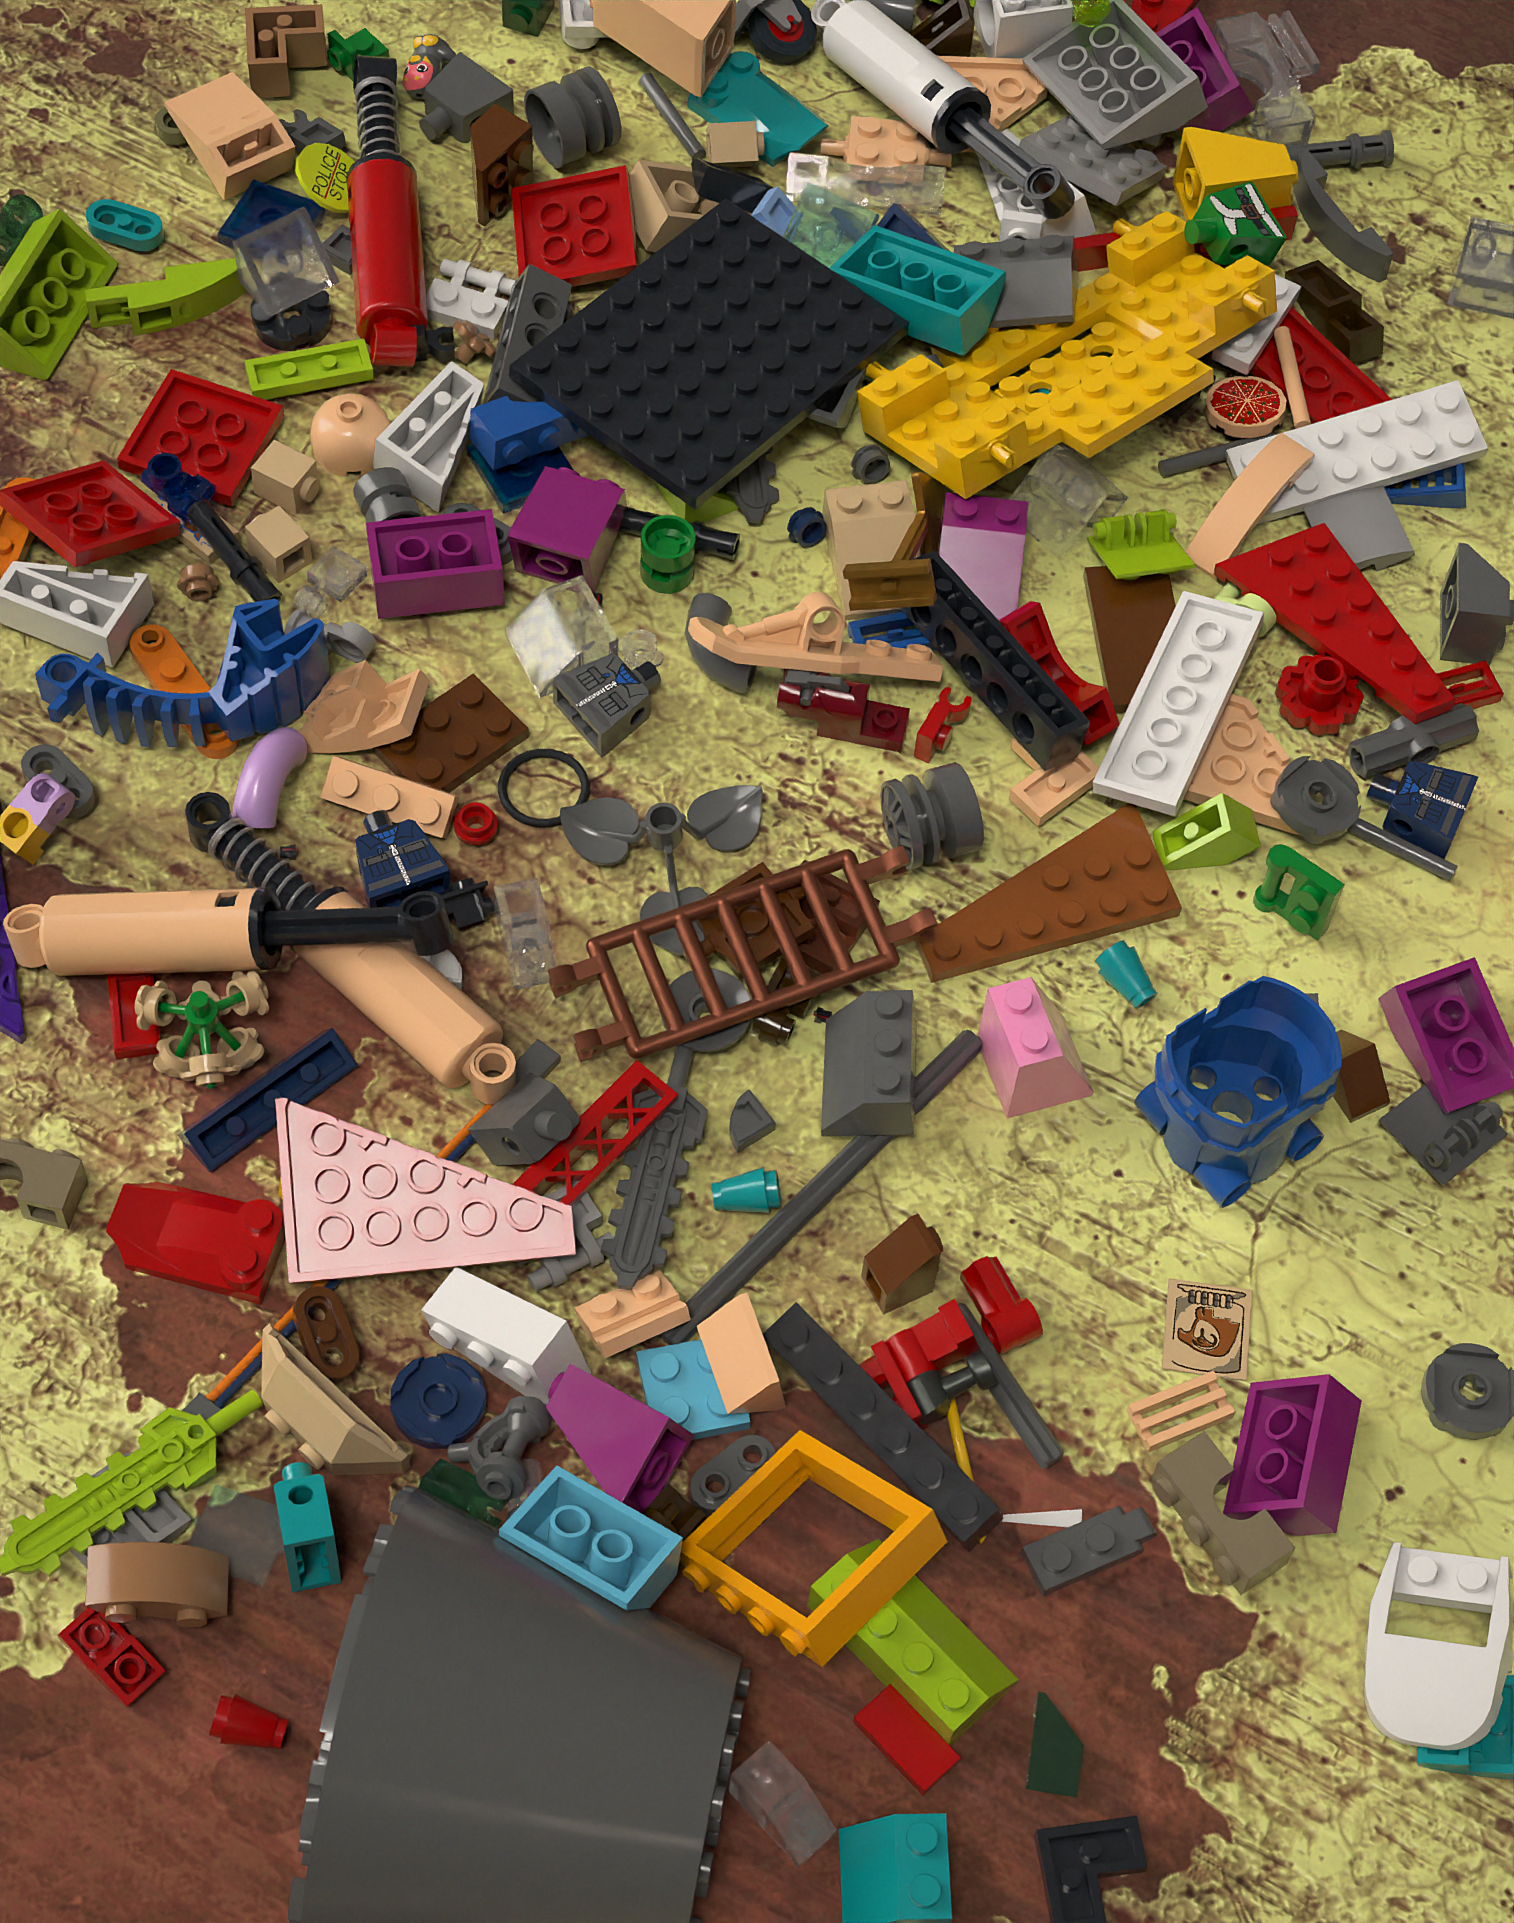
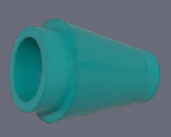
M1124 940L1106 949L1095 960L1100 967L1098 973L1129 1003H1132L1135 1009L1147 1004L1157 995L1135 947H1129Z
M765 1167L721 1180V1182L712 1183V1195L716 1211L770 1213L771 1208L781 1207V1193L777 1170L766 1171Z

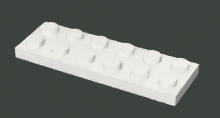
M1459 380L1284 432L1283 434L1313 452L1315 458L1292 487L1289 488L1287 486L1256 525L1304 511L1303 508L1331 497L1362 489L1385 487L1486 456L1488 447ZM1277 435L1226 450L1225 458L1234 480Z
M1186 591L1182 592L1093 780V793L1176 816L1263 625L1264 612Z

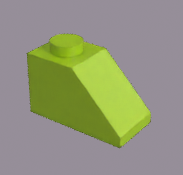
M1224 793L1213 797L1152 831L1156 851L1165 871L1224 866L1261 847L1252 809Z

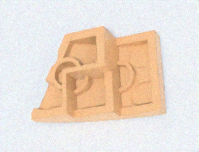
M366 660L332 675L322 688L319 696L304 711L308 721L298 732L303 735L307 743V753L353 752L382 746L410 736L430 680L421 669H418L386 684Z

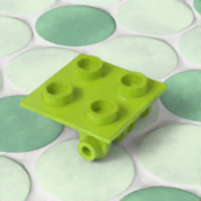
M1166 509L1146 512L1145 516L1142 512L1136 513L1134 519L1131 514L1101 518L1099 523L1093 524L1094 536H1087V541L1116 579L1135 580L1143 575L1157 573L1175 574L1179 570L1195 568V563L1170 533V529L1176 528L1177 520L1173 512L1168 513Z

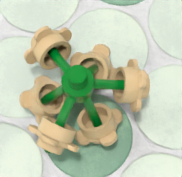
M241 971L234 972L232 981L226 987L227 997H220L213 992L211 985L207 981H198L193 984V992L188 999L180 1002L178 1005L175 994L168 989L164 981H157L152 987L142 985L137 992L135 1000V1012L138 1016L137 1026L139 1029L148 1030L150 1025L153 1024L166 1026L173 1020L175 1014L180 1019L187 1020L188 1025L183 1036L175 1035L158 1041L156 1048L159 1051V1055L153 1061V1066L157 1071L185 1081L196 1079L197 1087L213 1089L215 1086L225 1083L224 1075H236L241 1069L251 1067L262 1057L264 1047L258 1044V1032L254 1028L244 1029L237 1027L228 1031L220 1022V1017L228 1014L231 1008L241 1016L249 1015L254 1011H257L260 1015L268 1013V990L264 981L255 971L243 974ZM214 1032L221 1037L217 1045V1054H212L210 1034ZM195 1033L200 1035L202 1055L198 1046L192 1041Z

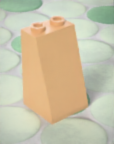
M590 0V7L593 9L594 27L695 96L702 97L734 48L736 0Z

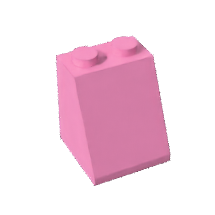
M1030 977L988 988L978 1036L982 1040L981 1054L1006 1117L1011 1118L1092 1096L1093 1089L1064 1018L1033 978Z

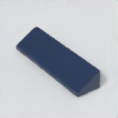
M333 1028L325 1029L181 1131L178 1136L208 1172H211L277 1125L276 1098H287L292 1102L304 1105L356 1068L358 1064Z

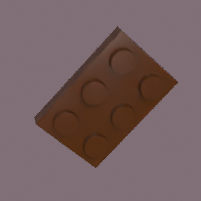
M473 673L420 709L410 736L389 744L374 747L373 753L395 775L450 793L529 738L528 727Z

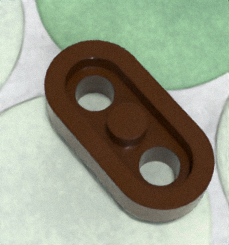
M314 1286L306 1289L299 1295L293 1307V1321L305 1355L332 1383L343 1381L352 1374L359 1360V1349L339 1296L327 1287ZM313 1307L322 1309L325 1319L322 1321L312 1320L309 1317L308 1310ZM327 1352L337 1353L341 1358V1364L338 1366L328 1365L325 1362L324 1354Z

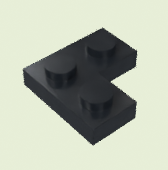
M1137 1816L1037 1829L1034 1834L1051 1923H1107L1098 1879L1145 1872L1148 1867Z

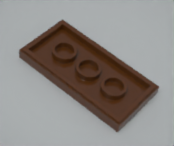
M1107 566L1085 567L1083 578L1103 685L1107 687L1115 712L1125 713L1176 607L1170 575L1157 573L1143 575L1135 580L1116 579Z

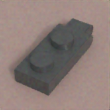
M1118 1506L1024 1546L1021 1556L1042 1597L1140 1555L1144 1551L1141 1544L1154 1538L1157 1533L1143 1507L1125 1513L1122 1507Z

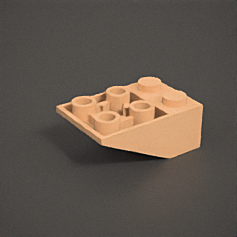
M233 72L164 102V106L223 200L292 170L295 152L293 141L276 114Z

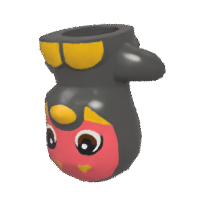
M432 34L414 38V52L408 59L403 75L402 84L406 92L417 99H424L426 86L457 55L446 41Z

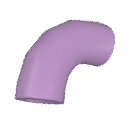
M281 727L269 732L256 743L246 759L237 783L232 816L243 819L248 827L272 828L276 826L280 795L290 772L305 761L307 755V743L303 735L291 727Z

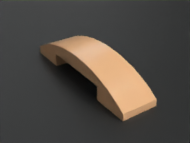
M1282 432L1272 439L1228 488L1191 541L1185 552L1195 563V567L1217 581L1219 578L1214 576L1215 564L1238 555L1244 539L1287 486L1289 488L1292 487L1315 458V454Z

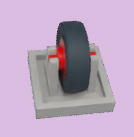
M738 0L736 2L734 39L749 29L752 43L756 50L766 59L776 63L790 64L802 59L814 45L817 27L812 20L810 9L801 0Z

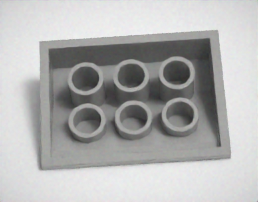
M1104 0L1022 58L1023 64L1103 149L1177 130L1208 108L1198 76L1123 0Z

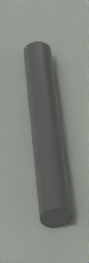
M651 73L642 75L639 79L640 85L692 159H703L706 151Z
M1271 432L1262 437L1244 438L1161 460L1158 462V470L1160 475L1165 477L1225 461L1227 449L1274 436V434Z
M1359 817L1347 830V832L1448 881H1451L1458 868L1457 865Z

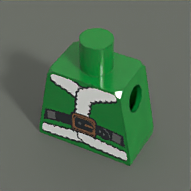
M1247 182L1207 195L1192 220H1188L1184 228L1185 238L1188 243H1203L1212 260L1217 264L1231 265L1247 255L1266 266L1270 265L1287 239L1253 182Z

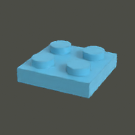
M701 1339L636 1352V1361L646 1405L671 1418L694 1434L692 1440L750 1429L749 1413L727 1414Z

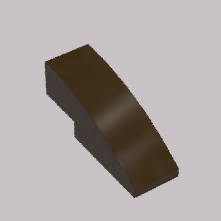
M1319 260L1285 272V279L1301 286L1299 297L1296 301L1310 323L1353 364L1383 354L1384 326L1362 309V294Z

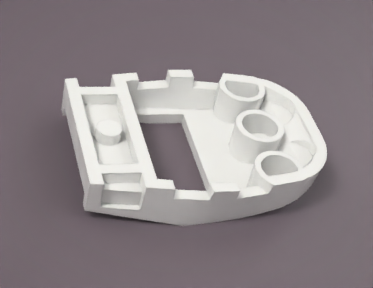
M1393 1542L1370 1604L1368 1631L1364 1650L1365 1705L1370 1720L1385 1736L1408 1745L1440 1750H1458L1474 1745L1490 1732L1500 1711L1503 1701L1502 1690L1507 1674L1512 1673L1514 1658L1512 1650L1513 1605L1510 1597V1579H1513L1508 1557L1501 1556L1500 1560L1405 1548L1401 1546V1543ZM1397 1600L1491 1613L1487 1646L1485 1648L1387 1634L1391 1601Z

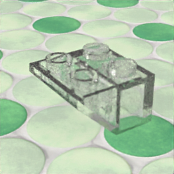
M1471 216L1453 269L1447 305L1514 319V225Z
M1058 444L1043 452L1010 497V500L1029 502L1026 531L1059 560L1066 559L1088 542L1087 536H1094L1093 524L1099 523L1101 518L1114 517L1128 499V496L1075 450Z
M582 575L543 589L505 628V635L540 698L553 693L554 677L607 655H618V637Z

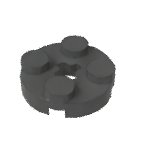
M1302 756L1290 762L1279 775L1270 801L1272 807L1280 814L1289 827L1301 834L1309 843L1320 844L1325 839H1335L1343 835L1357 820L1361 810V805L1358 807L1357 800L1360 790L1350 772L1336 761L1324 758L1320 762L1309 760L1311 756ZM1309 792L1313 795H1316L1318 792L1324 796L1323 805L1313 801Z
M1461 1343L1447 1348L1443 1354L1437 1356L1432 1361L1422 1380V1399L1425 1408L1429 1412V1420L1432 1425L1440 1431H1448L1452 1435L1465 1439H1484L1500 1434L1514 1416V1370L1512 1367L1508 1370L1505 1364L1498 1359L1499 1354L1483 1345ZM1466 1382H1472L1474 1389L1482 1392L1483 1397H1477L1475 1401H1472L1462 1395L1459 1389H1463Z

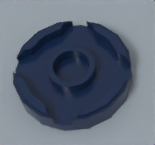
M437 1354V1357L430 1356L425 1359L423 1356L412 1360L398 1373L391 1387L390 1410L397 1429L410 1442L427 1449H448L450 1444L465 1442L479 1429L486 1414L487 1395L480 1373L466 1360L451 1354Z

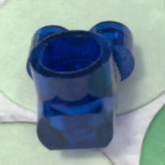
M160 453L153 456L141 475V482L157 494L160 500L168 503V511L183 521L188 520L185 514H187L186 511L192 504L201 499L209 501L216 489L215 484L200 474L192 476L183 471L180 459L171 453Z

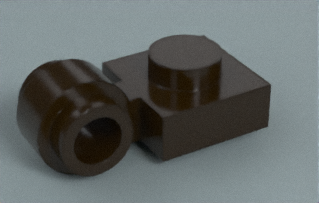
M781 958L767 985L769 993L795 984L784 958ZM808 969L812 978L822 975ZM814 997L756 1017L752 1031L759 1034L758 1039L774 1046L778 1042L786 1045L796 1024V1020L790 1018L789 1015L793 1014L804 1019Z

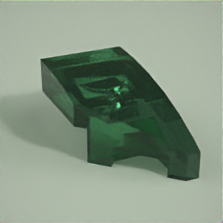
M1037 1691L1025 1788L1077 1797L1083 1744L1047 1694L1043 1691Z

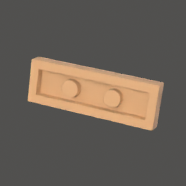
M332 756L320 796L322 799L368 814L380 810L386 811L391 821L395 823L408 819L414 820L423 832L440 838H447L459 800L457 795L339 756Z

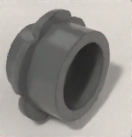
M870 444L860 448L855 453L851 462L852 474L856 479H862L869 484L879 482L887 475L890 469L887 451L880 448L877 444Z

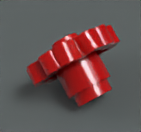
M1321 654L1301 656L1298 659L1297 666H1286L1283 668L1281 677L1278 680L1275 695L1282 701L1279 712L1295 728L1307 725L1309 730L1315 735L1336 734L1340 731L1342 723L1350 724L1356 720L1364 699V694L1357 689L1359 676L1353 679L1345 673L1343 664L1333 657L1322 656Z

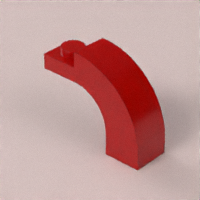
M1030 601L999 620L1090 721L1083 745L1088 746L1120 725L1107 687L1091 684L1081 679L1061 656L1041 603Z

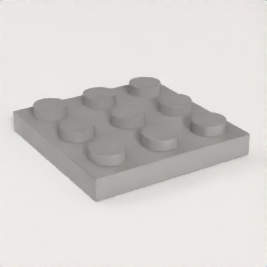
M1072 115L1021 139L1019 144L1021 149L1041 165L1051 164L1056 166L1066 180L1115 206L1161 181L1167 169L1166 165L1158 162L1157 157L1147 150H1136L1126 144L1103 149Z

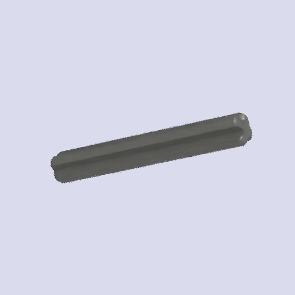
M958 1303L979 1348L982 1350L998 1381V1384L989 1388V1391L1039 1466L1046 1469L1055 1465L1062 1459L1064 1454L1062 1447L967 1305Z

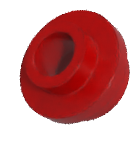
M473 802L466 804L454 818L456 836L462 842L469 845H482L494 838L498 830V820L495 813L483 803ZM473 824H480L483 827L470 828L469 826Z

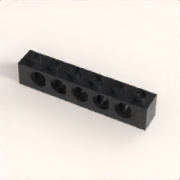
M935 550L914 558V560L931 559L937 600L934 606L904 607L900 609L1044 771L1077 757L1090 721Z

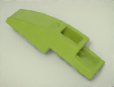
M245 257L164 267L166 279L85 289L91 329L132 324L133 335L135 336L178 327L216 312L249 291Z

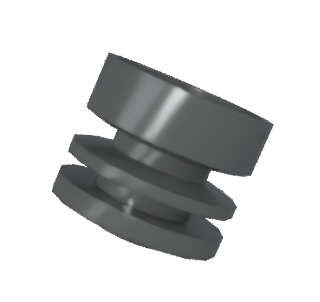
M591 66L576 70L575 74L571 73L562 76L560 84L556 81H550L526 91L524 110L527 123L532 125V137L539 151L553 167L561 168L583 159L586 150L590 153H597L602 151L603 147H611L619 143L622 125L617 105L606 81Z
M954 762L928 769L924 774L923 784L917 776L910 774L906 775L902 782L895 778L885 781L881 785L880 799L885 830L892 849L904 846L910 859V863L906 865L908 871L921 867L923 862L928 865L938 862L940 848L951 859L978 852L982 849L984 829L979 802L970 778L960 764Z

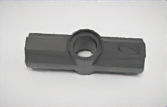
M1462 703L1454 705L1450 711L1414 724L1402 715L1394 720L1387 729L1351 741L1347 749L1350 765L1357 776L1361 775L1363 778L1375 775V773L1379 774L1404 764L1407 767L1408 762L1411 761L1428 764L1441 751L1475 740L1479 733L1477 716L1470 705L1465 706Z

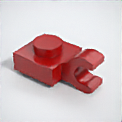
M945 687L940 692L938 702H935L917 732L914 750L915 758L929 764L937 749L941 751L946 749L954 730L949 724L961 721L968 716L972 701L970 696H966L962 704L952 705L949 703L951 688Z

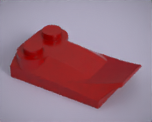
M158 1181L123 1184L106 1227V1233L112 1238L120 1251L125 1269L259 1305L262 1304L286 1240L284 1212L280 1211L273 1202L264 1199L243 1202Z

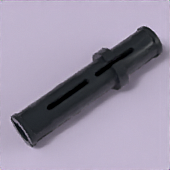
M201 499L192 504L186 511L187 514L185 516L198 529L210 547L231 572L230 578L236 585H241L254 602L269 599L280 600L282 593L261 569L262 563L256 556H251L233 532L215 512L207 499Z
M627 507L618 532L641 537L645 524L654 517L662 515ZM695 520L694 523L688 522L693 527L696 535L694 554H698L700 551L730 560L736 558L740 545V534L708 527L705 522Z

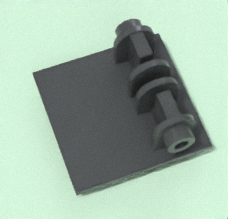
M1425 1084L1379 1119V1122L1442 1186L1508 1135L1499 1125L1503 1111L1497 1103H1481L1480 1105L1474 1103L1445 1114Z

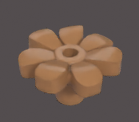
M457 320L453 328L461 335L463 343L456 350L455 356L465 364L469 362L475 353H484L493 359L496 347L489 342L490 338L481 332L477 333L478 329L473 323L467 320L465 322Z

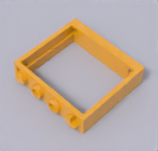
M799 1430L682 1542L680 1557L686 1567L682 1573L693 1581L697 1591L703 1593L707 1589L714 1594L717 1601L728 1612L736 1614L739 1611L744 1614L759 1633L764 1636L772 1633L780 1639L784 1647L792 1655L796 1656L798 1653H802L823 1667L948 1541L932 1508ZM807 1479H810L894 1532L806 1618L722 1561Z

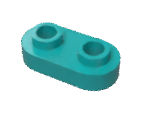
M112 199L98 200L92 203L86 211L88 230L98 239L136 251L153 250L164 239L162 221L157 214Z

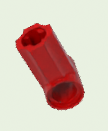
M997 1256L980 1258L972 1262L968 1268L961 1272L960 1280L981 1315L982 1329L999 1355L1043 1335L1042 1323L1035 1307L1027 1298H1020Z

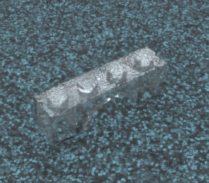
M1257 11L1215 20L1213 33L1235 74L1252 81L1265 94L1264 97L1257 101L1251 126L1257 140L1283 144L1285 146L1308 144L1311 131L1316 123L1315 113L1311 106H1307L1301 94L1299 82L1291 76L1284 54L1279 52L1274 44L1270 28L1264 25Z
M789 153L785 195L793 202L888 210L893 203L902 205L909 213L940 215L943 204L946 167L915 164L873 167L844 163L829 156Z

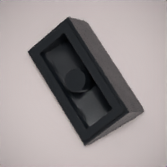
M699 158L692 159L691 167L695 190L700 197L719 203L727 199L742 210L753 213L766 192L773 188L760 178Z

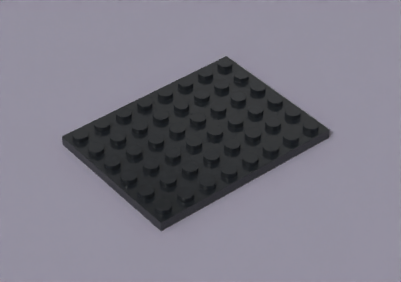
M724 199L510 364L509 377L696 510L868 367L870 363L874 362L903 338L908 332L909 322L729 200Z

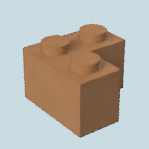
M322 4L245 8L250 87L259 98L291 96L289 68L327 66Z

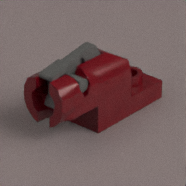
M784 668L783 683H780L777 698L778 710H783L791 716L818 721L817 736L901 753L910 708L868 700L870 684L842 679L823 672Z

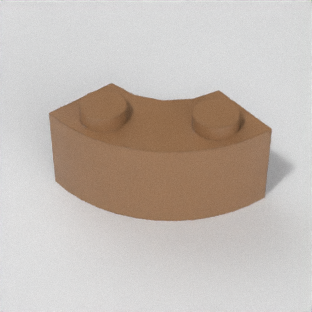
M120 1542L88 1546L85 1606L105 1614V1619L111 1622H131L136 1619V1616L175 1620L176 1624L182 1627L204 1626L207 1624V1619L227 1616L229 1557L204 1548L161 1542Z

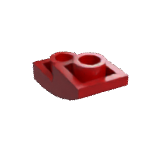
M89 1607L58 1634L59 1640L126 1708L166 1672L132 1634L129 1635L118 1622L106 1620L105 1614Z

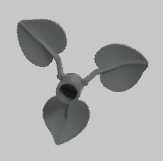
M738 785L707 792L695 799L687 811V821L685 814L680 813L679 809L673 804L658 803L647 811L646 820H642L639 823L637 813L629 803L618 798L609 797L593 799L575 806L561 807L560 819L569 844L582 858L593 864L612 865L620 863L627 856L628 843L638 844L645 834H647L648 841L653 848L664 851L670 892H657L649 896L640 910L641 921L708 896L699 887H688L678 891L673 849L681 843L683 829L696 840L705 837L708 845L717 851L732 852L743 849L755 839L759 831L763 790L761 786ZM692 921L698 939L701 942L704 940L703 932ZM675 928L650 936L651 942L658 947L675 955L684 956V949Z

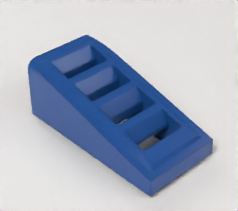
M1464 463L1402 481L1403 489H1395L1394 484L1384 487L1392 504L1466 508ZM1411 479L1419 480V487L1411 488ZM1428 481H1436V486L1428 487ZM1444 482L1453 483V485H1444Z

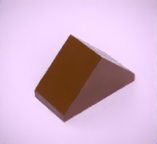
M1341 1029L1336 1033L1341 1046L1342 1067L1336 1079V1091L1333 1098L1349 1122L1352 1123L1388 1106L1390 1098L1375 1043Z

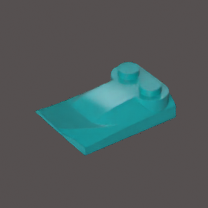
M744 51L733 52L728 55L702 97L695 96L692 93L688 96V108L709 123L756 121V132L762 131L764 136V155H760L758 158L771 167L777 165L791 152L803 148L829 127L823 118L760 71L759 60L753 54Z

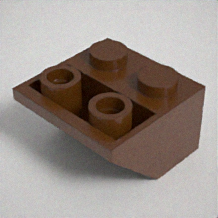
M496 103L470 126L472 179L478 223L484 227L495 216H500L505 212L512 201L511 188L532 184L534 180L532 125Z

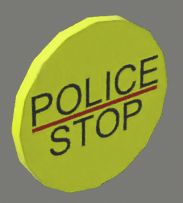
M313 143L306 146L296 158L295 171L299 184L306 194L320 207L334 213H349L346 174L355 161L345 152L330 144Z

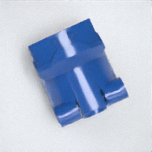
M1262 976L1255 981H1248L1220 999L1218 1007L1207 1014V1009L1204 1008L1177 1025L1175 1031L1166 1036L1162 1051L1156 1055L1155 1081L1146 1086L1134 1101V1104L1160 1135H1164L1163 1142L1173 1163L1190 1174H1194L1195 1178L1221 1208L1237 1201L1249 1190L1253 1183L1268 1179L1284 1163L1286 1156L1293 1162L1298 1161L1312 1152L1321 1143L1324 1134L1312 1122L1310 1117L1323 1110L1325 1103L1335 1094L1336 1079L1342 1067L1341 1046L1335 1031L1336 1028L1322 1008L1296 987L1266 976ZM1192 1082L1203 1083L1208 1089L1198 1088ZM1257 1093L1266 1094L1272 1100L1261 1099L1257 1096ZM1229 1112L1235 1114L1243 1123L1232 1121L1216 1113Z

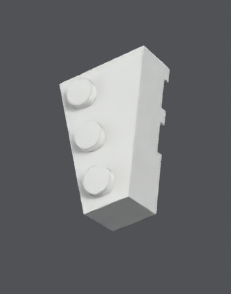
M451 361L376 438L373 468L393 467L400 470L406 479L411 494L439 513L469 440L471 408L481 405L484 383Z
M13 561L0 579L1 624L89 659H92L98 652L104 658L105 665L112 668L129 644L131 635L140 627L154 605L149 575L144 573H134L133 578L112 576L108 574V570L94 569L93 574L71 572L68 571L67 566Z
M457 1267L453 1269L421 1309L431 1328L429 1334L438 1344L447 1349L454 1348L523 1395L538 1398L545 1405L550 1400L548 1393L552 1382L558 1374L566 1371L570 1363L592 1374L566 1320Z

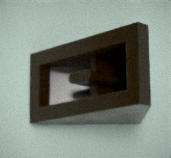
M950 0L910 31L909 34L937 56L970 57L975 21L969 0Z

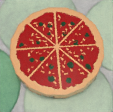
M1242 375L1229 377L1215 383L1207 392L1205 416L1210 425L1215 429L1216 424L1224 428V434L1246 439L1262 437L1273 432V427L1278 424L1280 426L1284 422L1286 398L1280 388L1265 379Z

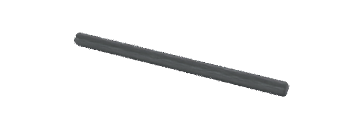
M971 1030L962 1031L915 1077V1115L981 1051L982 1040ZM895 1135L855 1136L686 1302L691 1320L661 1333L660 1336L663 1341L668 1345L684 1343L698 1331L697 1325L718 1311Z

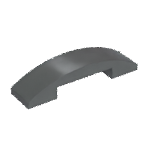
M1307 148L1301 150L1297 161L1298 182L1293 184L1298 208L1308 227L1324 247L1345 265L1380 283L1386 280L1394 253L1372 227L1360 232L1357 231L1324 191L1328 173Z

